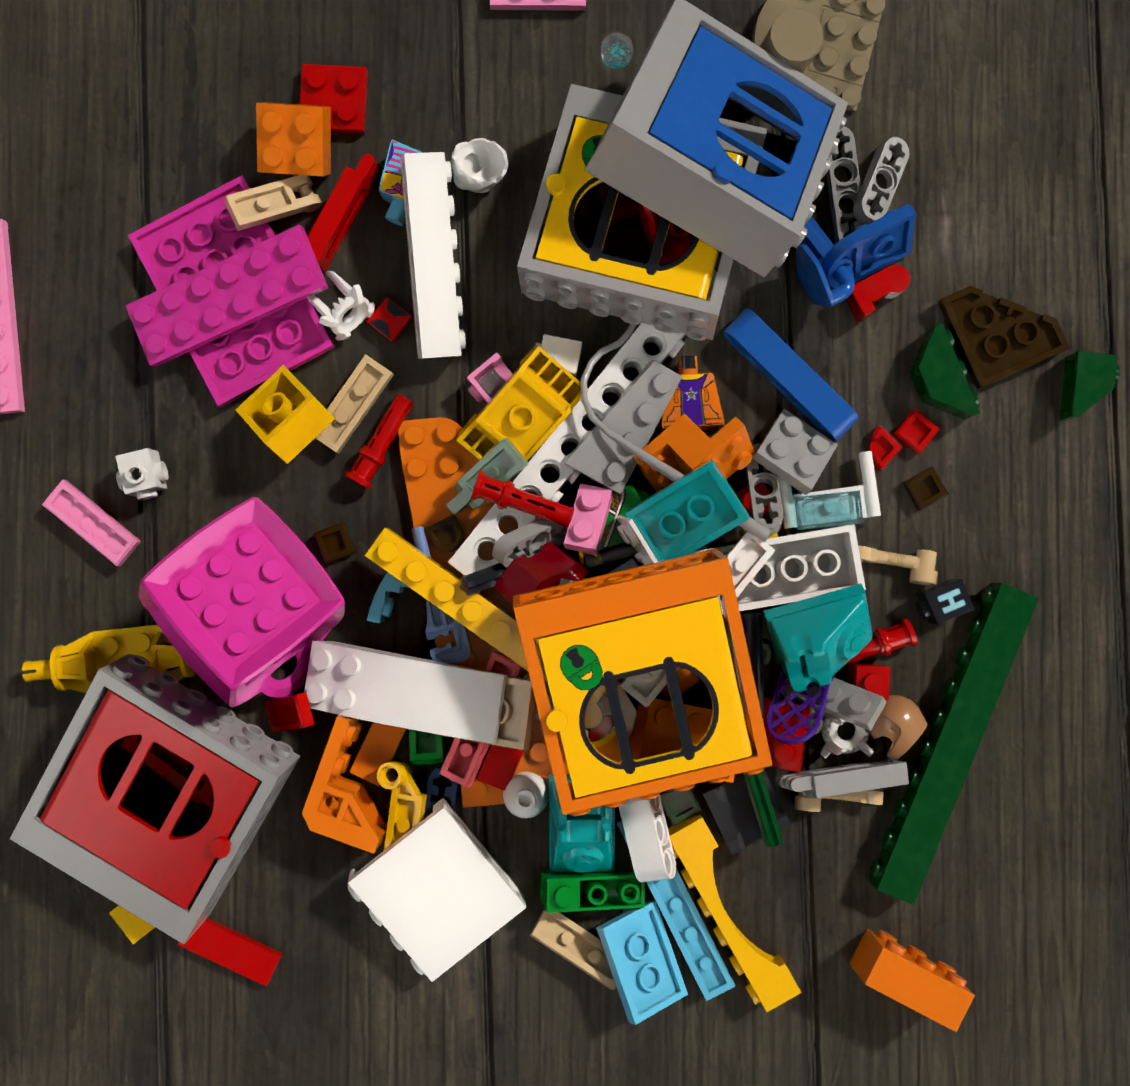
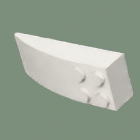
M312 641L304 692L307 693L311 709L411 730L496 743L507 675L335 641Z

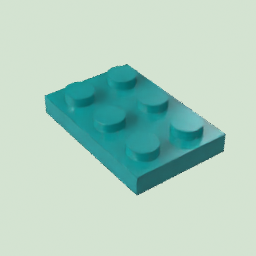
M713 459L627 510L625 513L626 517L633 520L658 562L689 555L749 520L750 517Z

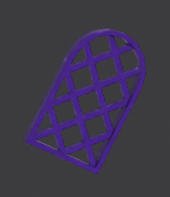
M781 669L767 715V726L771 735L778 742L787 745L800 744L809 740L817 732L826 706L830 684L825 685V688L815 682L809 683L806 687L807 690L816 685L821 691L812 698L808 696L806 691L794 692L788 696L784 688L788 687L790 683L788 680L784 682L785 673ZM781 692L784 696V699L778 702L779 695ZM803 694L807 701L796 707L792 700ZM822 698L818 709L814 702ZM789 703L793 710L782 716L778 708ZM811 705L815 713L804 719L800 711ZM775 712L779 719L772 722L773 715ZM797 714L801 722L790 728L785 720ZM816 718L811 728L808 723ZM783 723L787 730L777 735L773 728ZM805 726L808 732L797 737L794 732Z

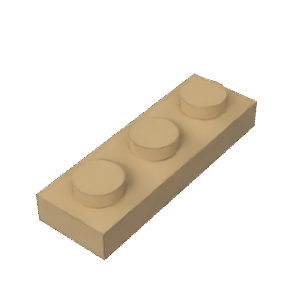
M365 354L327 409L336 419L316 439L339 454L394 374Z
M544 909L529 936L609 989L615 990L616 984L600 939L561 913H547Z

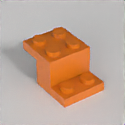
M685 413L643 448L644 451L680 473L682 472L684 475L713 459L726 480L737 470L744 469L751 462L755 454L746 427L737 417H734L715 435L709 438ZM634 456L649 485L656 492L673 483L637 456Z

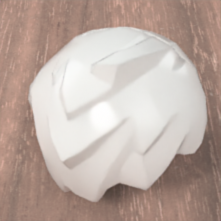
M485 138L458 143L455 146L450 161L456 186L462 190H469L475 193L490 191L491 187L501 181L508 168L505 150L495 141H489Z

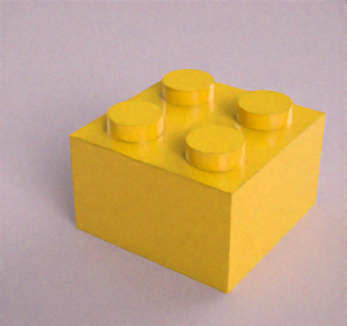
M284 365L236 409L237 413L258 437L287 464L336 419Z

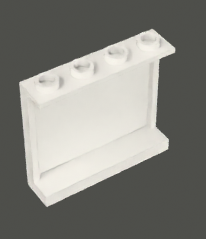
M444 798L433 805V813L358 872L353 868L348 878V890L353 898L358 902L363 901L370 909L369 914L372 920L380 927L384 925L390 933V939L394 946L400 951L404 949L411 957L410 961L414 969L420 975L425 973L431 982L526 908L524 894Z

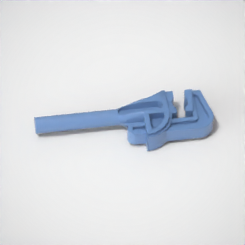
M424 526L412 528L415 547L431 558ZM426 600L427 626L425 633L427 640L436 639L439 635L449 636L453 630L457 645L454 647L453 642H450L443 648L436 647L431 649L432 660L443 663H460L467 660L471 654L467 628Z

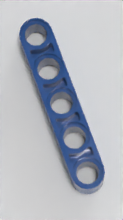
M745 308L722 331L726 340L823 435L835 443L859 420V416L854 409L750 309Z

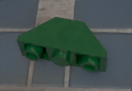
M939 323L926 332L911 368L910 375L922 403L965 420L980 414L978 409L980 405L979 398L967 383L965 378L967 377V370L963 361L957 359L953 349L955 343L951 332L945 329L943 323Z

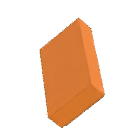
M373 722L351 767L350 773L379 786L377 771L381 765L392 761L407 729Z

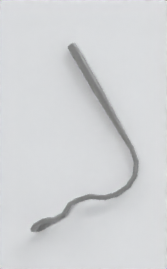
M630 324L619 340L599 349L588 361L581 378V402L590 421L606 436L672 482H675L685 475L611 431L595 416L588 401L587 380L594 364L602 355L623 345L636 327V325ZM749 517V520L738 525L763 542L767 540L772 532L751 517Z

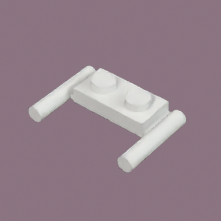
M872 451L858 453L863 485L809 492L807 495L803 493L792 495L791 485L778 477L784 529L881 516Z

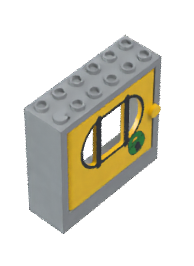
M571 84L517 264L521 293L535 301H543L544 299L555 301L560 306L568 309H575L576 307L588 309L592 314L600 317H607L608 315L617 316L629 324L638 325L645 323L653 325L655 329L662 332L670 333L674 330L686 333L689 338L702 341L706 338L713 340L734 259L722 253L710 301H706L719 250L694 236L691 246L684 255L670 264L660 266L659 262L670 221L662 216L648 263L644 264L603 254L602 250L619 191L609 186L592 247L587 248L579 239L574 227L576 206L590 188L603 182L586 172L585 169L623 95ZM662 104L660 105V107H659V109H658V111H657V113H656V115H655V117H654V120H655V118H656V116H657V114H658V112H659V110H660ZM719 118L720 123L763 149L767 133L766 128ZM717 136L720 145L734 162L749 172L757 173L759 161Z

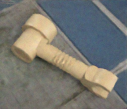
M858 546L861 562L910 568V583L926 586H936L938 572L935 571L937 552L917 550L916 556Z
M867 790L823 798H814L813 796L798 793V795H795L794 809L820 812L821 799H838L883 805L884 792Z

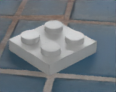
M783 409L752 459L807 495L813 489L838 444L786 409Z

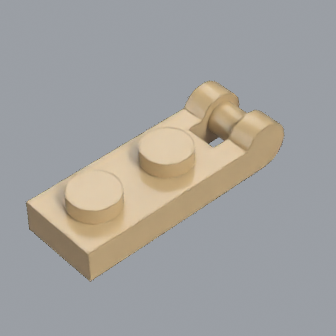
M298 175L225 196L224 200L238 231L301 212H313L322 206L319 196L314 194L311 188L313 183L310 176ZM293 192L300 193L301 198L296 199Z

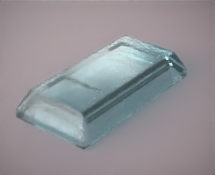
M860 491L794 497L797 530L863 523Z

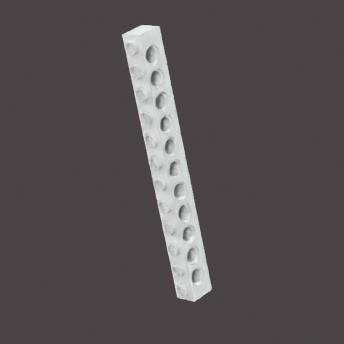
M715 270L706 301H710L717 275ZM641 323L589 387L587 397L595 416L601 420L603 418L602 415L610 407L603 401L602 396L605 393L613 392L620 398L623 395V391L631 384L632 381L626 379L623 375L625 368L633 367L640 373L650 361L655 360L662 364L668 355L674 358L685 345V342L681 339L686 333L678 331L662 332L655 329L653 325ZM654 343L659 347L660 353L655 356L648 355L644 351L643 345ZM581 400L512 482L515 484V488L532 492L537 496L558 503L564 495L559 490L567 481L573 484L580 476V472L562 463L566 456L562 453L561 446L566 442H573L578 446L581 443L580 440L588 432L582 426V420L588 417V414ZM546 467H553L558 471L559 479L556 482L547 483L541 478V471ZM494 504L448 563L464 576L500 563L496 559L490 561L482 560L478 555L481 545L485 543L495 545L498 539L505 535L499 529L500 522L504 518L510 517L517 521L518 528L540 519V517H535L508 506L507 509L503 508L501 510L497 508V504Z

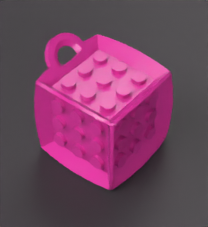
M251 497L235 506L186 539L141 579L138 591L141 603L150 612L174 648L195 673L229 707H236L260 692L269 697L278 698L288 696L300 689L306 683L312 641L324 640L331 629L342 620L345 612L343 596L320 563L295 533L258 497ZM294 655L296 656L297 666L289 677L282 680H276L271 677V674Z

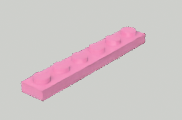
M0 219V414L25 412L8 223Z

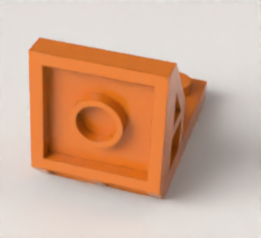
M338 715L304 805L302 815L310 831L374 854L385 838L387 824L364 784L341 776V773H345L351 759V754L347 753L348 748L352 742L357 741L362 729V723L358 722L359 719Z

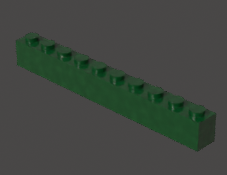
M991 583L990 587L987 586L980 597L981 609L978 616H975L968 626L967 633L970 636L966 646L961 647L955 659L957 668L953 677H949L944 685V700L941 707H937L931 717L932 729L928 738L925 737L920 744L918 750L920 758L916 768H912L908 774L909 784H906L908 788L904 798H900L895 805L893 825L891 829L888 828L882 837L881 846L883 849L880 857L871 864L869 870V877L871 879L869 882L878 891L915 905L1039 600L1038 597L1004 583Z

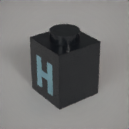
M950 579L916 593L919 599L916 602L918 612L922 619L927 620L930 624H940L974 610L962 579Z

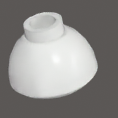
M520 772L513 775L506 790L503 791L505 806L513 815L520 818L537 816L544 810L549 800V790L546 782L539 775L532 772Z

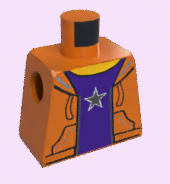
M697 356L678 357V374L682 376V379L660 419L659 431L663 432L684 413L701 430L721 429L724 426V417L713 373L698 374Z

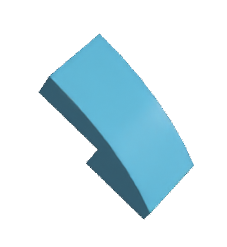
M387 572L374 595L367 621L385 622V617L391 616L394 605V598L389 597L390 592L403 593L404 587L408 586Z

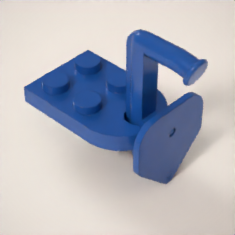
M909 203L897 210H891L876 221L858 227L835 245L811 217L804 225V228L807 229L803 239L804 243L796 248V273L802 288L813 303L832 307L851 296L856 282L910 255L916 217L915 210Z

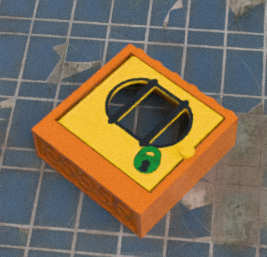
M715 548L513 596V609L563 815L581 816L589 813L591 808L604 805L607 808L619 807L629 799L638 797L643 800L658 797L660 792L672 789L675 791H687L692 789L697 783L705 781L720 783L728 780L731 775L739 773L754 775L762 772L765 767L773 766L729 559L718 549ZM534 638H538L553 701V710L550 708ZM678 667L687 669L697 675L707 686L712 699L711 722L704 736L696 744L692 743L676 672ZM663 669L671 697L681 749L635 760L632 757L616 681ZM601 685L605 686L622 758L620 762L613 761L596 750L585 730L584 718L587 704L593 693ZM556 732H560L572 783H568Z

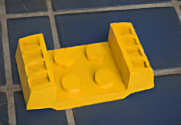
M535 345L520 361L518 370L478 415L474 414L462 428L456 441L481 460L503 439L508 438L528 461L581 400V382L540 346Z

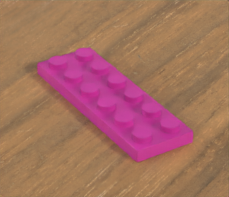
M297 225L125 306L149 365L157 367L326 290L328 285L304 227Z

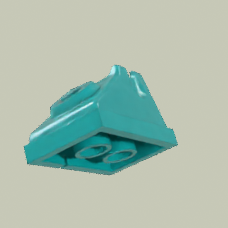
M862 583L764 611L777 664L781 665L793 691L796 693L806 691L807 685L811 682L819 684L820 687L830 684L832 676L849 660L858 655L873 638L866 593Z
M549 774V872L585 873L615 871V807L607 808L604 805L591 808L589 813L581 816L563 815L554 776ZM566 774L568 783H572L570 774Z

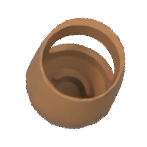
M889 695V700H885L886 705L870 734L873 739L881 736L891 739L892 744L886 756L896 761L918 740L928 724L919 707L911 699L900 695Z

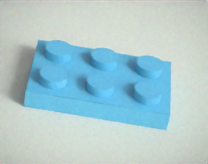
M648 900L645 902V908H632L596 927L629 1023L637 1025L688 995L656 901Z

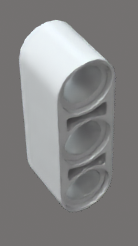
M660 795L648 800L640 799V797L626 800L625 804L619 806V811L636 878L639 882L674 878L676 874V861Z

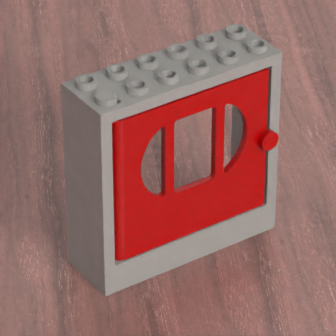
M128 654L100 668L96 673L10 839L170 937L185 944L211 915L294 769L300 755L293 752L292 747L288 744L275 741L266 736L260 727L254 724H247L238 719L230 709L222 706L218 707L208 701L202 692L183 686L172 674L160 672L150 666L149 661L144 657ZM141 735V743L114 793L109 798L101 780V765L106 751L116 740L122 737ZM154 742L194 766L160 830L121 807L124 797ZM206 774L214 792V806L210 819L196 833L188 836L173 837L172 831L203 775ZM260 781H262V783H261L260 787L258 788V790H257L255 796L253 797L251 803L249 804L247 810L245 811V813H244L242 819L240 820L238 826L236 827V829H235L233 835L231 836V838H230V840H229L228 837H229V835H230L232 829L234 828L236 822L238 821V819H239L241 813L243 812L245 806L247 805V803H248L250 797L252 796L254 790L256 789L258 783H259ZM216 858H218V861H217L216 865L214 866V868H213L211 874L209 875V877H208L207 881L205 882L203 888L201 889L200 893L198 894L197 892H198V890H199L201 884L203 883L205 877L207 876V874H208L210 868L212 867L214 861L216 860Z

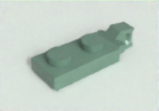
M508 438L503 439L457 481L458 484L455 486V489L459 493L446 506L454 515L458 512L461 513L468 506L473 510L487 502L486 500L480 498L476 500L470 499L480 470L484 471L488 477L506 482L515 477L529 463Z

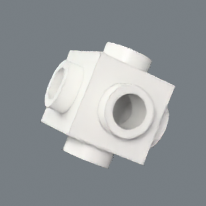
M146 448L115 456L119 472L116 473V480L119 488L124 491L125 495L135 496L138 500H147L157 497V491L167 489L165 480L169 478L168 470L165 463L160 460L158 451Z

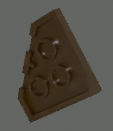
M973 286L964 288L937 301L976 389L1070 349L1056 318L1046 314L1039 315L1026 310V307L1004 298L998 299L982 293L983 290Z

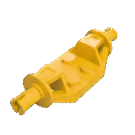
M158 625L94 631L66 646H55L48 660L25 661L22 665V671L36 670V672L22 674L25 682L51 679L54 687L59 691L72 689L83 693L88 691L100 668L128 654L144 657L149 661L150 666L160 672L172 674L178 681L184 677H193L195 671L187 664L173 645H165V642H171ZM178 666L180 667V668H177V669H173V670L168 671V669H170V668H174V667H178Z

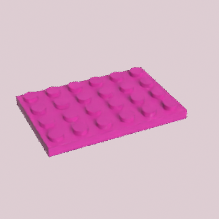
M243 175L128 235L157 291L275 236L269 222L244 230H237L224 200L227 195L251 189ZM306 298L189 353L217 406L222 408L258 389L282 365L289 371H292L332 350L335 346L324 325L319 323L320 318L315 308Z

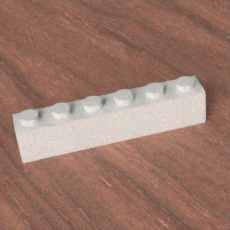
M444 152L404 153L400 158L418 359L461 356V349H465L466 340L465 332L463 329H459L458 316L463 315V304L461 296H456L455 283L460 282L459 264L453 261V250L457 249L456 230L451 229L450 216H454V199L452 195L448 196L447 182H451L452 179L450 161H445Z

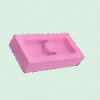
M580 484L574 504V513L563 543L565 549L598 554L613 498L612 489Z

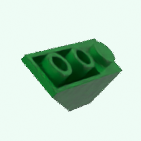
M540 870V904L547 913L645 908V882H639L634 872L580 873Z

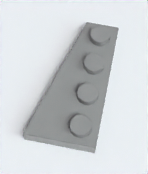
M655 360L650 361L623 391V395L613 406H610L602 415L603 418L600 421L611 431L643 449L649 442L682 376ZM595 426L580 440L581 443L571 454L569 453L563 459L562 463L608 489L621 494L637 464L634 459L635 455L606 436Z

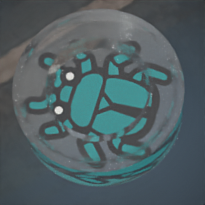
M615 32L604 38L601 45V57L607 66L618 69L626 66L631 61L633 44L627 35Z

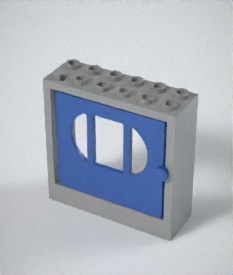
M675 0L644 53L585 171L762 277H765L773 267L779 268L784 263L791 246L797 248L807 233L804 225L813 215L816 206L812 202L818 197L824 186V183L820 180L831 166L832 161L828 158L838 146L839 139L836 136L847 121L843 116L848 102L686 0ZM677 70H678V73H677V75H676V77H675V79H674V81H673V83H672V85H671V87H670V89H669V86H670V84H671V82H672V80H673V78H674V76H675V74H676V72H677ZM663 99H664V102H663V104H662V106H661V108H660V110H659V112H658V114H657V116H656V118H655V120H654V117H655V115H656V113H657V111H658V109H659V107H660V105H661V103H662V101H663ZM728 99L797 141L789 164L719 122L720 115ZM717 136L777 172L780 176H760L742 168L727 155L720 145Z

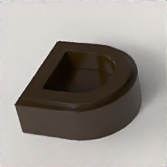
M454 514L425 528L433 546L441 552H454L463 544L464 531Z

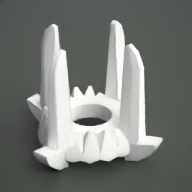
M326 271V275L346 297L344 299L338 298L339 304L333 302L334 308L332 310L315 295L307 299L321 314L319 323L330 327L332 332L337 335L335 337L336 340H345L351 336L352 330L356 329L365 318L371 317L374 313L375 304L374 302L369 304L368 299L363 297L359 284L353 285L352 288L335 272ZM353 308L351 313L345 318H343L344 314L349 309Z
M825 712L823 713L825 718L822 727V737L826 744L820 754L825 759L830 753L840 755L861 750L869 757L874 753L873 749L866 744L869 730L854 725V736L848 740L840 739L837 730L839 725L846 721Z

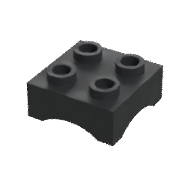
M763 770V778L780 831L791 827V824L765 770ZM743 773L735 774L733 783L726 781L713 783L700 790L731 855L762 839Z

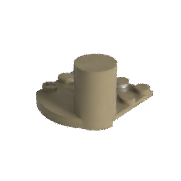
M767 0L754 25L752 42L848 102L846 110L855 113L861 100V91L866 72L869 69L874 42L877 39V30L882 11L885 8V0Z

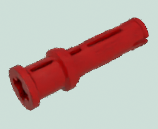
M396 393L372 438L366 446L363 445V447L359 448V457L352 469L346 471L344 476L370 490L372 487L370 482L379 466H384L386 463L384 455L397 435L402 422L414 406L413 402Z
M480 470L470 499L476 500L480 498L497 504V508L501 510L503 508L507 509L508 506L568 528L574 513V507H569L514 487L515 484L512 481L507 480L503 482L488 477L484 471Z
M904 618L900 624L885 629L881 627L875 628L872 640L845 665L877 654L888 656L891 655L892 650L907 645L911 647L917 646V637L909 619Z

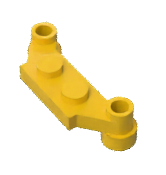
M387 762L381 765L377 771L378 783L383 788L392 790L384 850L424 820L427 794H422L410 774L409 766L404 762Z

